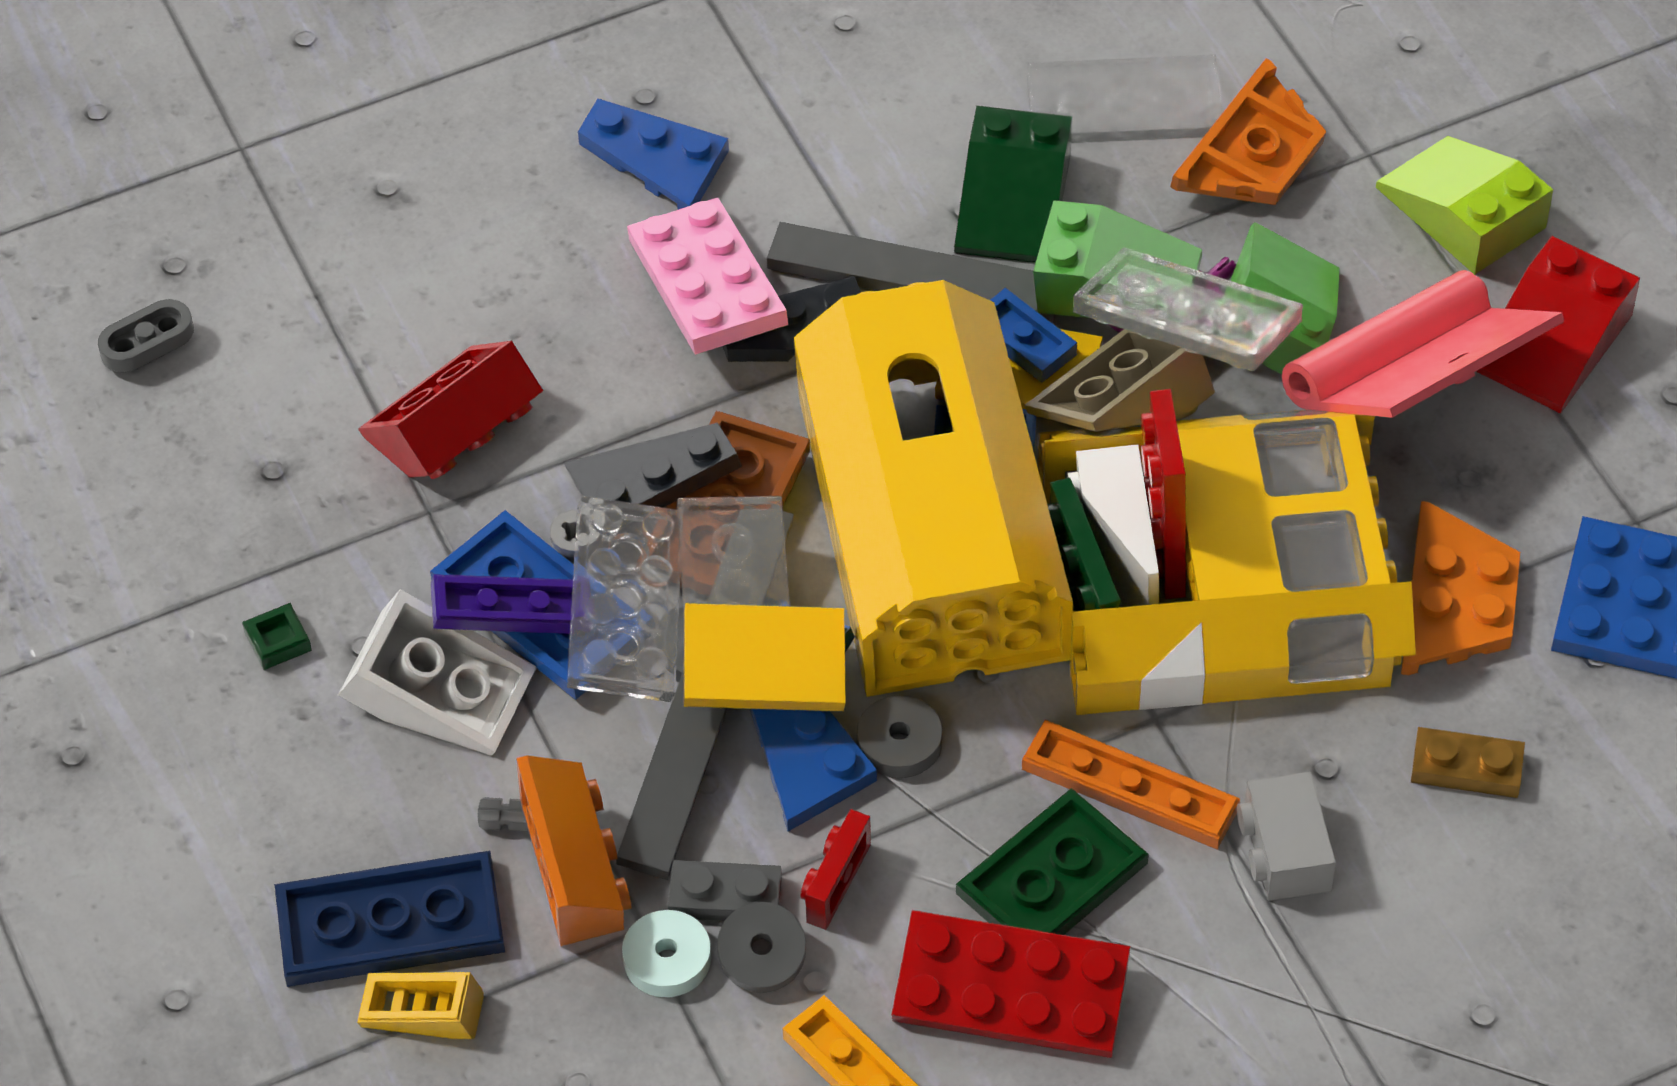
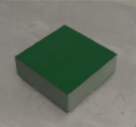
M291 603L242 622L244 633L263 670L312 651L310 640Z

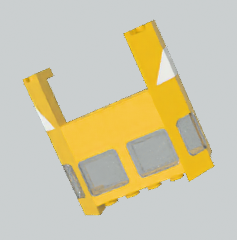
M1303 409L1177 420L1186 473V571L1192 601L1073 611L1070 678L1076 715L1390 687L1393 667L1401 665L1402 656L1416 655L1412 581L1397 582L1394 561H1386L1383 549L1388 548L1387 525L1385 518L1376 517L1374 507L1379 506L1378 483L1375 476L1368 477L1366 466L1370 465L1369 445H1371L1375 416ZM1141 425L1102 431L1075 429L1038 433L1037 465L1047 504L1050 503V482L1065 479L1066 471H1077L1076 451L1138 444L1142 464L1141 446L1144 445Z

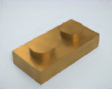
M1418 727L1410 783L1518 798L1525 742Z

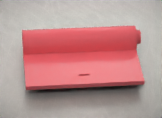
M1462 270L1289 362L1283 368L1282 383L1291 401L1298 407L1306 410L1393 418L1454 383L1462 384L1473 378L1475 371L1564 322L1562 312L1491 308L1488 290L1482 279L1472 272Z

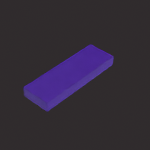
M433 574L431 580L433 629L589 634L593 625L589 580Z

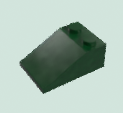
M976 105L968 146L954 253L1036 263L1053 201H1063L1071 157L1072 116Z

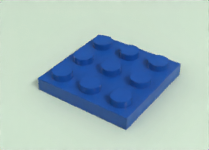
M1582 516L1551 651L1677 679V537Z

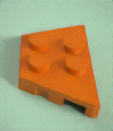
M1266 58L1174 173L1170 187L1176 191L1276 205L1321 147L1326 130L1314 115L1305 110L1303 101L1295 90L1287 91L1275 76L1277 67L1271 60Z
M1421 501L1411 580L1416 655L1403 656L1402 675L1418 673L1419 665L1445 659L1449 665L1468 660L1474 654L1483 653L1487 655L1510 649L1513 636L1521 552L1432 503Z

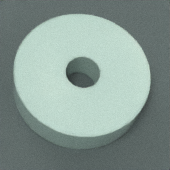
M660 910L649 913L638 919L629 928L623 940L622 954L625 972L629 980L639 990L656 997L683 995L696 988L704 980L710 969L711 948L707 931L697 919L684 912ZM663 950L676 952L671 957H661L658 955Z

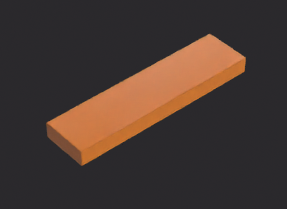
M1044 720L1022 759V770L1065 788H1072L1082 795L1217 850L1237 814V805L1240 804V798L1048 720Z

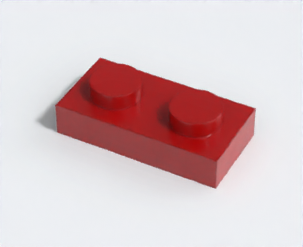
M850 809L842 826L834 825L830 830L823 849L825 858L818 870L815 868L809 870L801 888L800 897L805 900L806 923L827 930L871 846V821L869 815Z

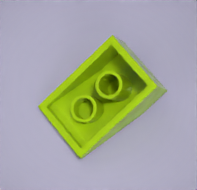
M1446 136L1377 180L1375 187L1474 275L1547 228L1553 189L1521 161L1450 136Z

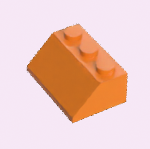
M529 755L516 758L520 801L560 946L624 930V911L632 909L631 900L624 877L614 879L610 861L616 860L618 857L611 829L605 828L601 830L596 812L604 810L597 780H586L581 762Z

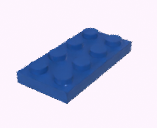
M506 510L430 570L431 580L433 574L589 580L593 623L589 634L491 631L529 663L535 665L540 672L575 700L651 637L650 625Z

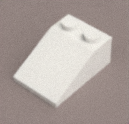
M1138 444L1076 451L1077 472L1067 473V477H1070L1119 597L1128 607L1159 604V571Z
M400 589L381 611L338 696L385 722L492 756L537 667L473 630L433 629L432 607Z

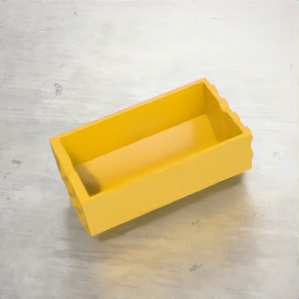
M945 280L927 283L916 282L904 287L876 292L865 291L857 295L842 297L794 337L800 405L807 436L810 439V449L848 618L855 636L854 644L866 697L953 682L958 674L967 670H980L986 676L1069 661L1073 601L995 303ZM940 378L953 432L903 441L889 383L898 379H908L915 386L937 382V379Z

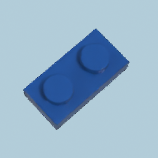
M1004 288L990 299V301L995 303L1008 357L1041 383L1077 355L1076 341L1007 288Z

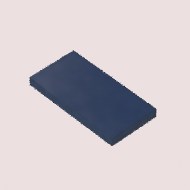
M491 851L274 884L284 977L287 987L505 953Z

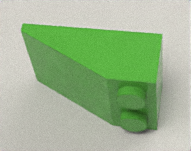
M1053 201L1033 270L1037 312L1185 327L1202 260V249L1103 205Z
M1254 222L1250 226L1210 336L1282 375L1286 364L1329 341L1337 317L1340 268Z

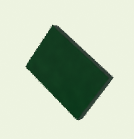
M1071 788L956 883V894L988 923L1065 935L1148 864L1149 854Z

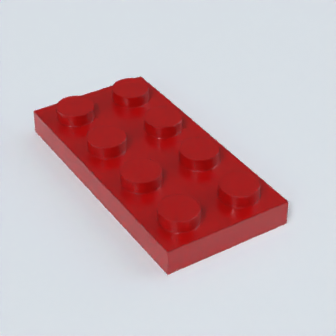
M1171 389L1150 391V413L1141 414L1144 445L1141 446V454L1159 579H1162L1165 599L1186 597V473Z
M912 910L891 1014L892 1021L1112 1058L1130 958V946Z

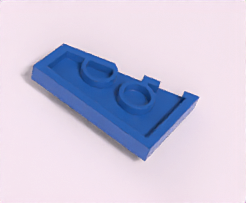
M598 98L578 130L579 145L618 171H629L644 181L645 189L657 197L663 194L677 203L678 210L701 201L729 152V141L726 137Z
M750 709L761 747L764 749L774 790L777 792L787 832L877 781V769L830 711Z

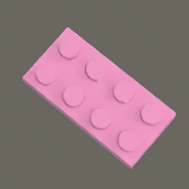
M718 197L708 201L697 202L689 207L667 214L653 216L627 226L631 245L695 355L788 325L786 308Z

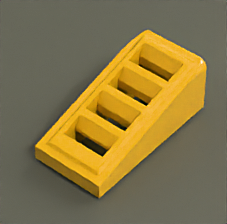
M471 972L368 973L357 1023L361 1028L450 1039H474L484 992ZM387 991L394 992L391 1010L383 1011ZM414 994L412 1011H406L409 996ZM432 997H438L435 1011H429Z

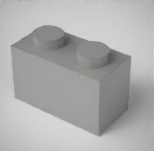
M1311 772L1247 781L1245 803L1237 805L1238 822L1241 834L1243 836L1251 835L1254 849L1249 850L1251 873L1255 882L1263 881L1267 900L1272 901L1331 892L1336 861Z

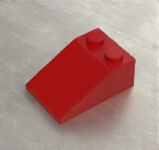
M1551 236L1528 266L1505 309L1562 312L1564 322L1475 372L1561 414L1632 317L1640 277Z

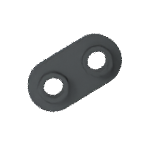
M165 299L157 301L109 325L101 332L98 338V348L103 364L116 372H130L182 347L191 339L194 333L191 312L184 303L178 300Z

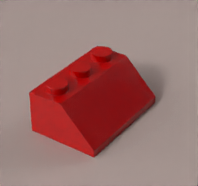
M513 341L472 345L359 427L358 430L370 444L408 477L429 476L431 479H436L455 467L457 462L454 457L466 448L469 451H473L489 442L495 436L492 429L506 420L507 423H510L528 413L533 407L530 401L542 393L543 389Z

